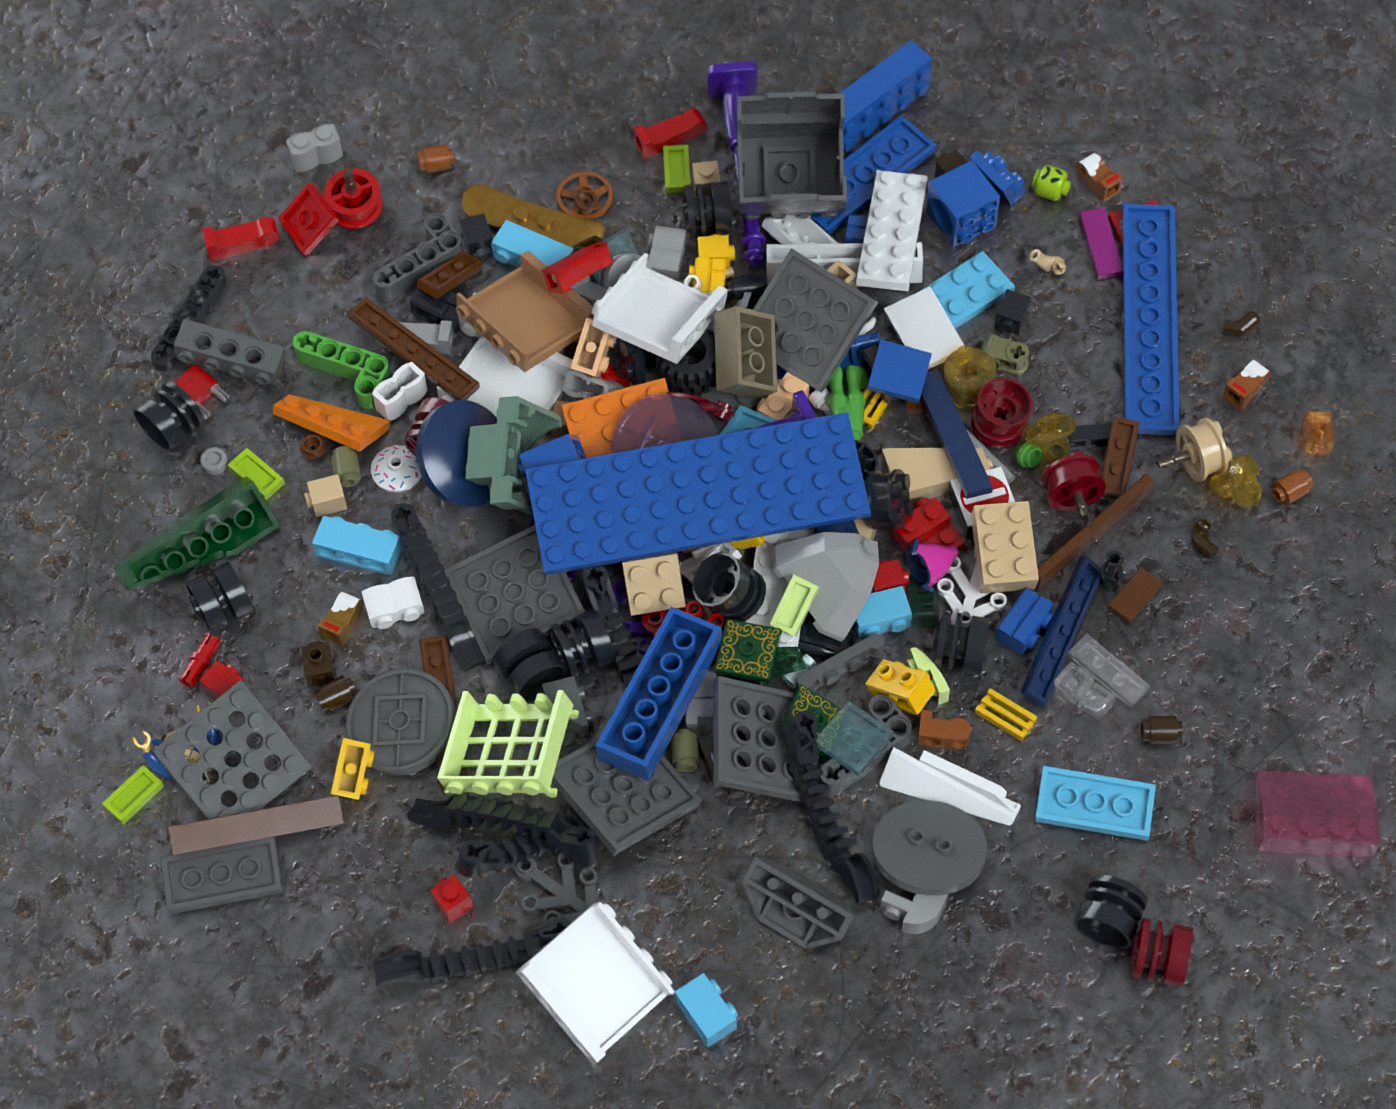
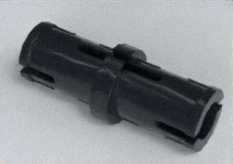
M1110 551L1106 556V562L1101 567L1102 577L1100 586L1103 585L1102 589L1105 591L1115 590L1118 580L1122 577L1124 557H1121L1122 554L1119 551Z

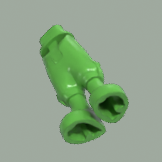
M855 365L848 366L845 372L848 395L845 396L843 392V370L839 366L826 386L827 390L832 392L828 398L827 405L830 407L831 415L848 412L854 440L860 441L863 436L864 406L866 403L864 395L860 390L868 385L869 377L865 369Z

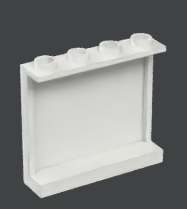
M644 253L638 261H633L626 274L622 273L613 287L610 286L605 296L595 302L592 309V314L594 315L592 326L677 364L714 322V313L724 310L728 289L718 286L709 296L646 268L648 254Z
M481 335L459 366V368L480 384V388L467 400L484 406L496 417L499 398L518 396L544 409L554 410L556 400H561L565 394L562 388L567 372L574 370L571 369L573 360L557 352L524 373L517 365H512L508 357L500 350H496L483 335ZM437 386L439 399L449 402L455 401L453 397Z
M601 902L592 904L516 971V974L590 1062H598L606 1055L604 1052L662 999L675 992L670 986L672 984L671 979L663 971H657L652 965L654 961L652 956L644 948H638L633 942L635 939L633 933L626 926L621 927L614 919L616 917L614 910L605 903L603 905Z

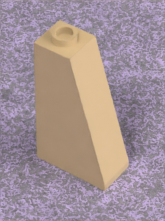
M944 448L882 449L881 464L885 473H891L894 469H901L905 474H909L910 500L913 503L919 502L923 498L931 499L948 494L950 480L957 479ZM975 448L985 471L993 469L990 457L985 456L982 448Z

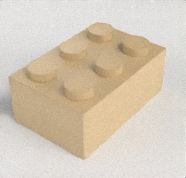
M1029 501L975 505L971 514L980 593L1024 590L1025 588L1035 589L1039 577Z

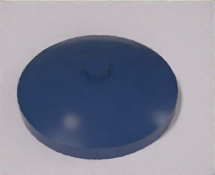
M455 400L433 409L424 419L416 442L419 470L428 487L444 502L461 508L475 507L490 502L488 485L481 486L467 480L465 468L468 458L470 426L497 424V417L490 410L473 401Z

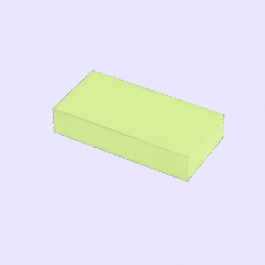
M793 574L769 625L780 628L782 631L796 637L820 587Z

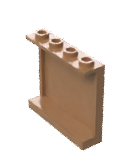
M529 250L521 255L519 268L468 299L460 292L456 294V312L458 316L471 324L479 335H483L489 340L496 350H500L508 357L512 365H517L524 373L579 339L586 318L594 319L592 314L593 306L573 288L564 294L548 291L542 269L547 266ZM552 275V280L557 283L555 275Z

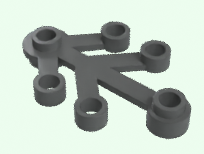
M564 852L559 854L557 858L558 867L562 871L563 886L540 871L537 867V862L533 858H529L525 862L531 865L528 870L521 868L525 864L523 862L515 864V874L519 880L524 882L533 880L554 895L537 898L533 894L525 895L521 901L522 909L525 913L533 914L537 910L568 906L576 911V913L560 915L557 911H549L544 916L545 925L549 924L548 919L551 917L565 918L572 923L592 904L597 903L596 871L592 868H585L580 873V882L585 886V903L576 897L573 875L575 864L572 860L568 865L561 863L565 859ZM587 874H591L594 877L591 881L583 879ZM528 901H534L536 903L535 906L531 908L526 907L525 904Z

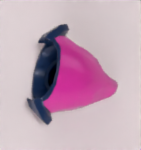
M915 538L906 549V561L913 578L918 583L916 586L919 589L934 593L935 589L932 586L951 568L958 554L957 547L942 546L936 543L919 544V539Z

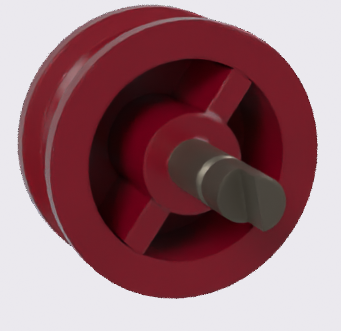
M1080 451L1073 452L1069 456L1046 465L1041 476L1044 488L1049 491L1047 498L1050 506L1059 511L1077 510L1080 520L1084 521L1085 527L1093 523L1088 506L1098 501L1106 490L1103 477L1098 475L1100 466L1096 458Z

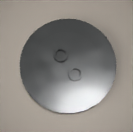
M416 669L387 671L368 681L354 696L346 716V736L350 740L371 744L370 750L375 752L372 766L368 768L378 773L392 776L412 774L433 764L446 751L456 717L455 705L445 686L434 676Z
M921 800L899 805L880 819L873 833L872 854L880 872L896 886L916 894L945 895L959 891L977 879L986 862L987 842L979 824L963 810L939 801Z

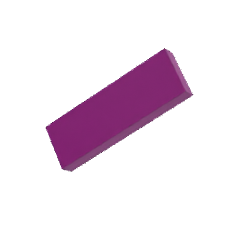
M1099 208L1080 211L1079 217L1097 279L1123 276L1122 263L1106 209Z

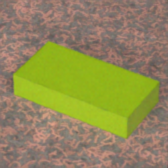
M688 145L663 146L666 193H683L684 185L691 184Z
M248 448L243 450L228 464L229 470L240 480L247 476L254 481L265 501L285 484L284 478Z
M142 765L102 805L114 818L124 825L164 787L163 782Z

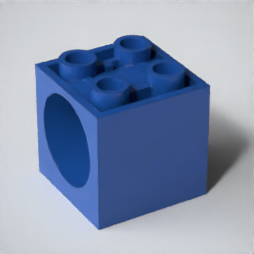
M972 160L929 181L926 212L952 247H955L961 243H968L973 237L981 233H987L996 226L1000 196Z
M567 434L520 453L521 461L518 462V466L523 477H526L525 469L585 459L587 457L579 437Z

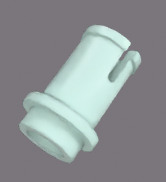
M807 654L798 656V661L782 676L783 681L792 689L797 687L799 675L817 666L816 662Z

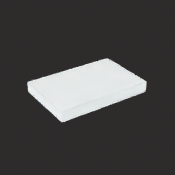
M931 286L884 308V313L903 346L932 353L928 369L966 352L965 345Z

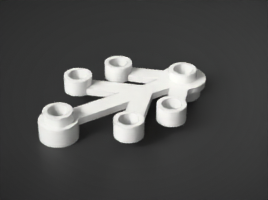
M956 557L954 560L957 566L951 567L947 572L952 575L965 596L963 605L953 593L954 584L950 579L943 578L937 584V593L944 597L953 611L951 624L955 625L957 613H962V616L969 617L968 621L962 620V626L968 627L972 615L984 617L994 611H1002L1006 607V596L1003 593L997 592L991 596L990 602L974 608L976 600L990 594L980 593L977 560L970 582L960 568L961 561L959 557ZM947 585L950 587V589L943 590L941 589V586ZM999 599L1003 603L997 605L994 603V600Z

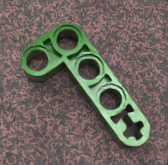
M303 331L296 334L293 339V345L297 360L300 363L355 381L354 388L360 407L364 409L375 408L372 395L374 389L384 380L391 378L388 360L384 356L312 332Z

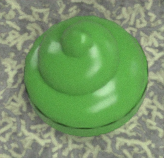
M1028 441L1014 449L1018 464L1024 468H1034L1041 461L1042 450L1036 443Z

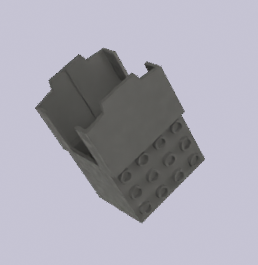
M775 92L765 95L737 97L739 216H744L745 220L760 219V215H770V219H785L786 215H796L798 219L811 218V214H821L822 218H835L837 214L845 211L847 203V176H844L843 154L844 94Z

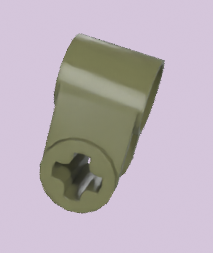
M987 335L984 338L977 362L987 369H995L1012 375H1022L1028 369L1029 349L1024 343L1004 339L997 335Z

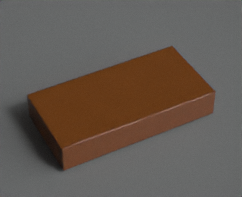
M1140 568L1110 602L1108 610L1130 625L1162 588L1163 582L1143 568Z

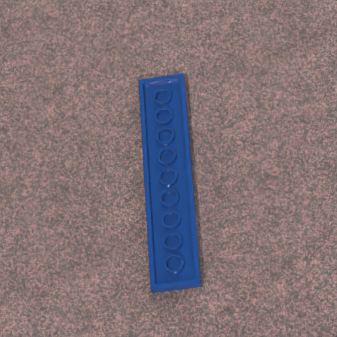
M1123 204L1125 419L1140 422L1138 434L1176 435L1179 427L1175 205Z

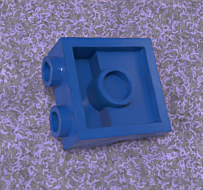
M976 150L970 156L971 161L973 160L992 187L1010 206L1015 204L1026 193L1022 185L1025 183L1024 180L1015 171L1011 174L1005 168L1008 164L1000 155L997 154L994 157L988 151L982 156Z

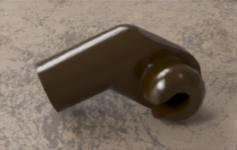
M1250 311L1238 322L1224 320L1223 333L1247 336L1258 327L1260 317L1256 312Z
M1199 519L1192 527V543L1208 558L1212 559L1218 553L1219 548L1209 541L1208 530L1211 529L1210 522L1206 519Z

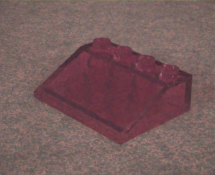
M1257 770L1259 851L1374 857L1380 845L1379 817L1371 776Z

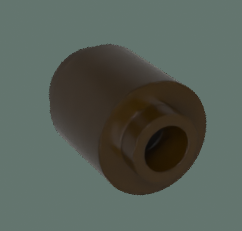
M343 675L319 686L320 689L314 692L323 712L329 709L333 711L354 700L353 694L357 693L351 678L345 680Z
M1175 715L1148 716V719H1141L1140 731L1142 742L1148 741L1149 744H1176L1178 738L1183 736L1182 721H1177Z

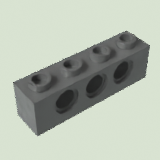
M187 319L183 320L174 343L175 358L184 363H196L203 365L209 370L225 371L237 378H250L262 385L271 384L276 386L285 361V347ZM200 346L209 347L207 349H199ZM225 353L234 354L232 356H224ZM251 360H258L259 362L253 364V363H250L249 361H251Z

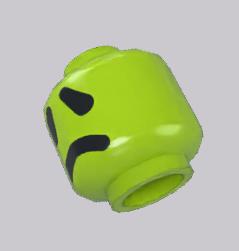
M1045 165L1042 169H1037L1032 187L1035 188L1037 196L1058 201L1062 195L1067 196L1071 181L1067 180V171Z

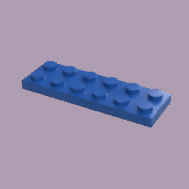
M901 115L844 159V176H847V203L845 211L837 214L835 218H822L821 214H811L810 219L830 235L848 221L849 215H856L871 203L877 170L908 174L935 153L937 145Z

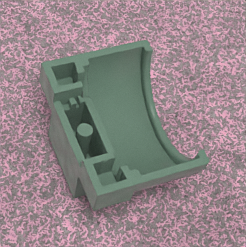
M518 396L499 398L497 424L470 426L468 458L465 468L466 479L481 486L488 485L490 504L505 510L516 509L533 516L531 500L525 490L523 475L518 466V462L521 461L519 454L530 450L535 442L545 433L561 428L562 416Z

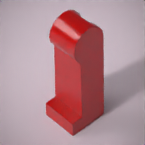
M689 109L682 115L645 128L644 125L635 127V144L645 160L663 152V146L680 145L702 135L707 129V124L698 109Z
M262 217L255 222L252 221L218 230H213L212 226L202 228L210 261L270 246L279 240L276 221L272 217Z
M598 242L588 247L586 246L542 269L548 291L564 294L571 290L572 285L599 269L611 265L613 259L608 243ZM552 275H555L557 283L552 280Z

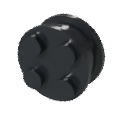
M894 469L891 473L883 474L880 470H871L867 476L865 489L871 511V516L867 520L872 529H881L884 525H892L895 529H902L906 525L907 517L913 515L914 506L913 501L910 500L909 493L910 476L901 469Z

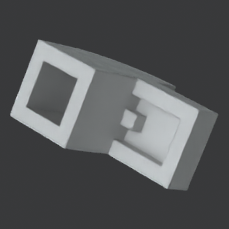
M886 890L881 899L880 911H883L884 915L892 920H903L902 932L921 934L936 925L946 906L948 894L934 896L916 894L913 901H909Z

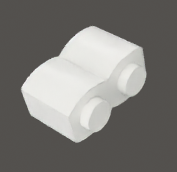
M413 362L401 366L392 378L384 380L374 389L372 395L376 411L387 420H394L401 416L408 405L418 402L426 394L425 374Z
M414 576L401 578L389 584L373 586L362 591L372 628L386 629L398 620L414 621L425 613Z

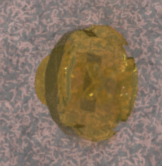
M1062 412L1048 414L1035 420L1036 424L1032 427L1030 424L1026 425L1023 430L1026 443L1040 446L1044 458L1049 463L1069 456L1070 444L1067 437L1077 428L1073 415L1069 414L1066 417V414ZM1053 445H1059L1063 448L1064 452L1060 455H1054L1049 451V448Z
M1248 454L1235 456L1231 462L1230 470L1221 475H1214L1209 482V486L1216 497L1226 498L1234 496L1241 508L1254 507L1258 505L1261 498L1262 485L1261 482L1257 483L1256 476H1260V471L1256 461Z

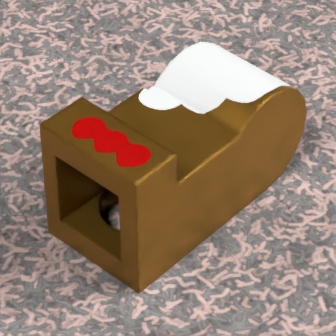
M342 591L337 596L334 606L331 607L325 618L322 617L318 624L320 637L343 647L362 612L364 600Z

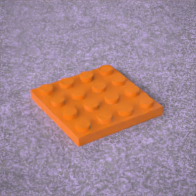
M665 378L561 405L568 433L579 437L587 458L682 441L670 395L666 393L669 391Z

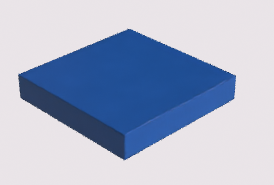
M881 340L867 390L919 403L932 353Z

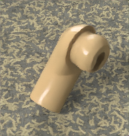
M1034 249L1030 253V260L1043 271L1053 272L1056 275H1061L1065 272V261L1061 257L1044 255L1038 249Z

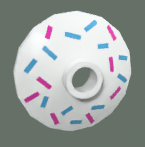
M394 445L383 449L375 456L371 464L373 481L379 488L388 492L400 493L410 490L422 478L417 457L406 446ZM394 463H401L399 466H392Z

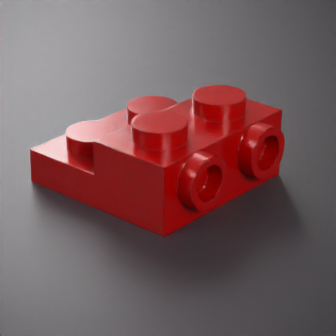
M936 497L930 501L928 498L921 499L915 505L913 515L907 517L904 528L895 529L891 525L890 533L905 553L915 538L919 539V544L936 543L942 546H956L958 551L966 546V541L951 523L950 514Z

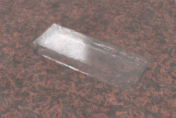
M1088 634L1068 653L1070 658L1130 707L1150 688L1146 681Z

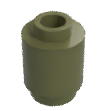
M347 446L336 448L331 457L334 475H339L340 483L343 487H352L361 480L357 453L354 452V449Z
M679 729L670 740L672 764L675 765V770L678 772L695 771L698 768L697 764L700 762L698 735L692 733L691 729Z

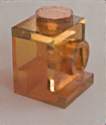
M1305 412L1301 424L1304 453H1313L1315 455L1331 453L1334 445L1332 412Z

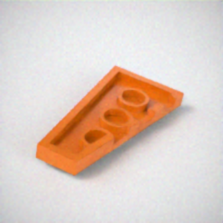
M288 394L273 405L274 415L359 452L390 430L391 420Z

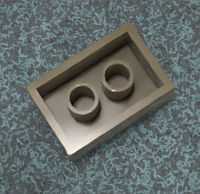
M737 306L714 313L717 391L754 399L776 393L777 367L774 315Z

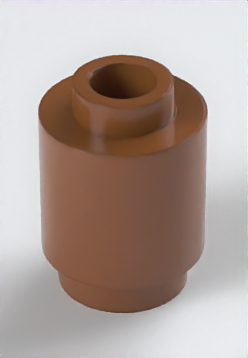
M447 144L423 148V151L417 152L421 172L427 171V173L449 170L451 169V164L455 163L453 148L448 149Z
M1303 469L1299 471L1294 470L1273 482L1271 493L1275 501L1283 505H1289L1308 494L1313 487V481L1307 471Z

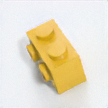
M885 659L880 662L865 683L872 697L876 695L888 696L899 709L915 715L920 713L935 692L930 676L926 671L920 668L913 669L907 667L899 661L891 662Z
M342 738L330 794L358 800L360 794H366L369 779L364 778L365 769L372 766L375 752L370 750L371 744Z

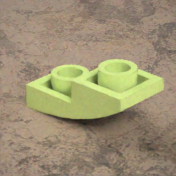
M916 647L911 648L909 659L906 660L907 667L913 669L920 668L926 671L935 688L932 696L935 697L937 704L947 703L950 689L941 672L923 652Z

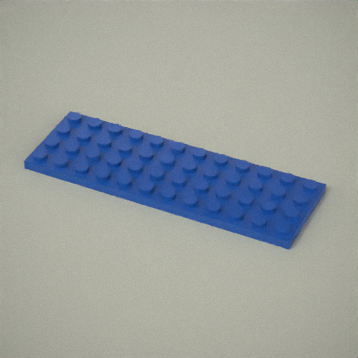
M848 412L525 469L545 575L871 516Z

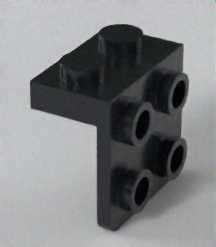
M619 338L621 374L634 385L646 383L645 369L656 366V354Z

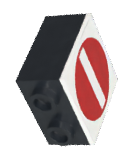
M1002 467L986 470L993 486L992 493L966 499L958 479L950 480L948 495L966 540L974 538L971 514L975 505L1015 502Z

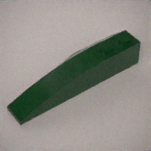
M246 476L169 525L113 568L129 591L162 580V578L169 575H177L186 572L187 569L199 565L203 566L223 557L227 558L236 555L279 528L280 525L254 481Z

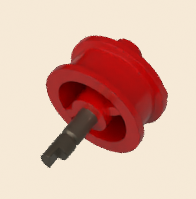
M350 167L335 173L325 185L324 198L338 216L339 220L336 223L338 226L345 229H359L372 224L379 217L383 206L380 186L377 179L368 171Z

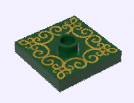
M727 619L714 669L715 673L770 683L782 630L780 628Z
M800 684L794 691L780 732L782 733L783 726L799 712L808 711L812 713L818 722V729L816 731L818 738L817 752L818 755L827 759L833 752L847 711Z

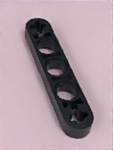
M211 265L203 270L153 348L151 360L157 370L168 371L179 360L175 358V342H171L169 339L173 334L179 333L183 322L182 318L186 314L191 313L196 315V318L193 320L194 322L202 323L227 283L225 271L222 267ZM199 294H207L209 296L204 302L195 301L196 296Z

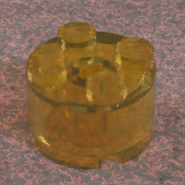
M968 345L960 346L958 350L948 356L944 363L942 378L955 406L964 409L975 406L978 393L983 385L996 379V361L983 350L971 348Z

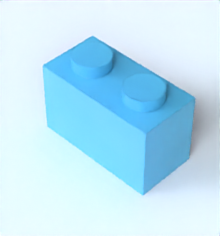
M903 586L870 594L853 624L858 639L890 631L901 632L911 626L912 612Z
M703 973L675 991V1002L708 1048L737 1029L736 1018L738 1014L730 1002L725 1004L720 997L722 992L715 980H708Z

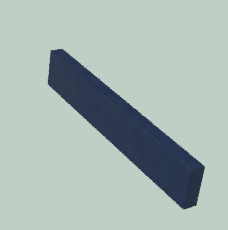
M940 371L927 372L920 397L966 499L992 493L993 486Z
M1086 555L1080 556L1020 691L1037 707H1045L1102 577L1101 568Z

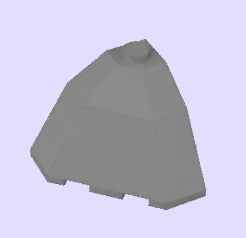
M822 532L775 545L772 548L773 571L779 579L784 577L788 584L794 574L819 586L820 588L809 609V612L815 619L813 625L819 633L843 641L871 594L879 566L878 543L857 533Z

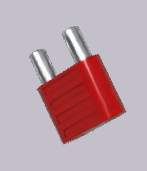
M197 364L190 367L174 382L194 400L201 410L204 419H207L211 413L202 404L213 394L223 402H226L230 397L228 393L220 388V383Z

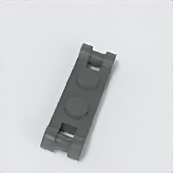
M873 634L799 675L797 686L802 684L814 691L824 684H833L842 674L848 671L854 672L858 670L869 659L873 661L880 660L884 652V638L879 634Z

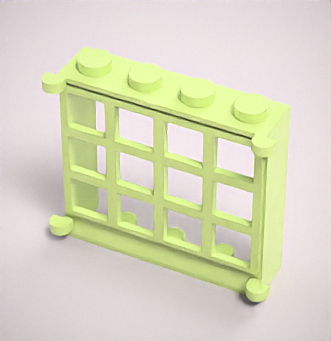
M563 690L557 691L554 704L545 694L541 693L536 695L535 704H527L519 694H512L510 704H502L499 698L493 694L487 695L485 704H478L468 691H463L437 778L445 787L444 793L450 797L453 793L458 795L462 793H476L479 795H486L487 793H501L504 795H511L513 793L537 795L538 793H545L549 797H556L558 790L550 787L568 720L569 718L577 719L579 711L572 710L574 705ZM475 721H491L487 737H471ZM498 721H514L510 737H494ZM522 721H538L534 737H518ZM545 721H549L545 737H541ZM468 744H484L480 760H464ZM492 744H508L504 760H487ZM515 744H532L528 760H511ZM539 744H543L539 760H535ZM462 767H478L475 776H459ZM485 767H501L499 776H483ZM509 767H525L523 776H507ZM536 767L534 776H530L532 768Z

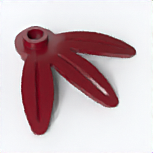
M666 392L670 395V398L699 402V408L710 411V414L728 423L731 417L736 415L732 412L733 406L721 400L715 403L689 393Z

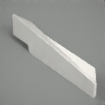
M893 748L880 779L881 787L923 800L947 803L966 813L1008 826L1013 824L1021 808L1019 803L1005 798L1007 791L1000 785L925 750L918 761L906 753Z

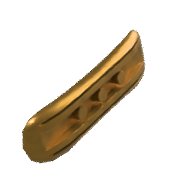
M471 185L463 194L461 205L464 212L469 217L484 213L488 226L500 229L505 220H508L573 248V245L594 235L601 239L604 236L605 227L598 221L549 209L486 185Z

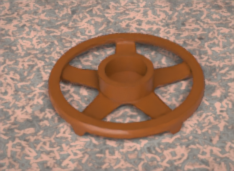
M578 172L568 176L559 185L556 194L557 204L563 213L586 219H595L599 216H604L613 201V190L610 183L604 177L592 172ZM579 176V186L575 191L563 189L569 180ZM587 176L596 177L605 185L593 189L592 186L588 185ZM581 190H591L596 194V197L609 192L605 206L602 208L598 204L597 209L594 210L595 213L587 215L577 214L579 211L574 208V205L569 211L563 205L561 196L575 199V195Z

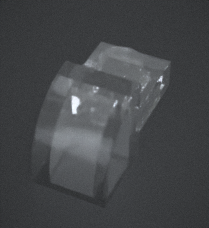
M1070 662L1054 679V686L1058 694L1070 707L1077 712L1082 709L1098 720L1116 702L1115 694L1094 682L1092 674L1073 662Z

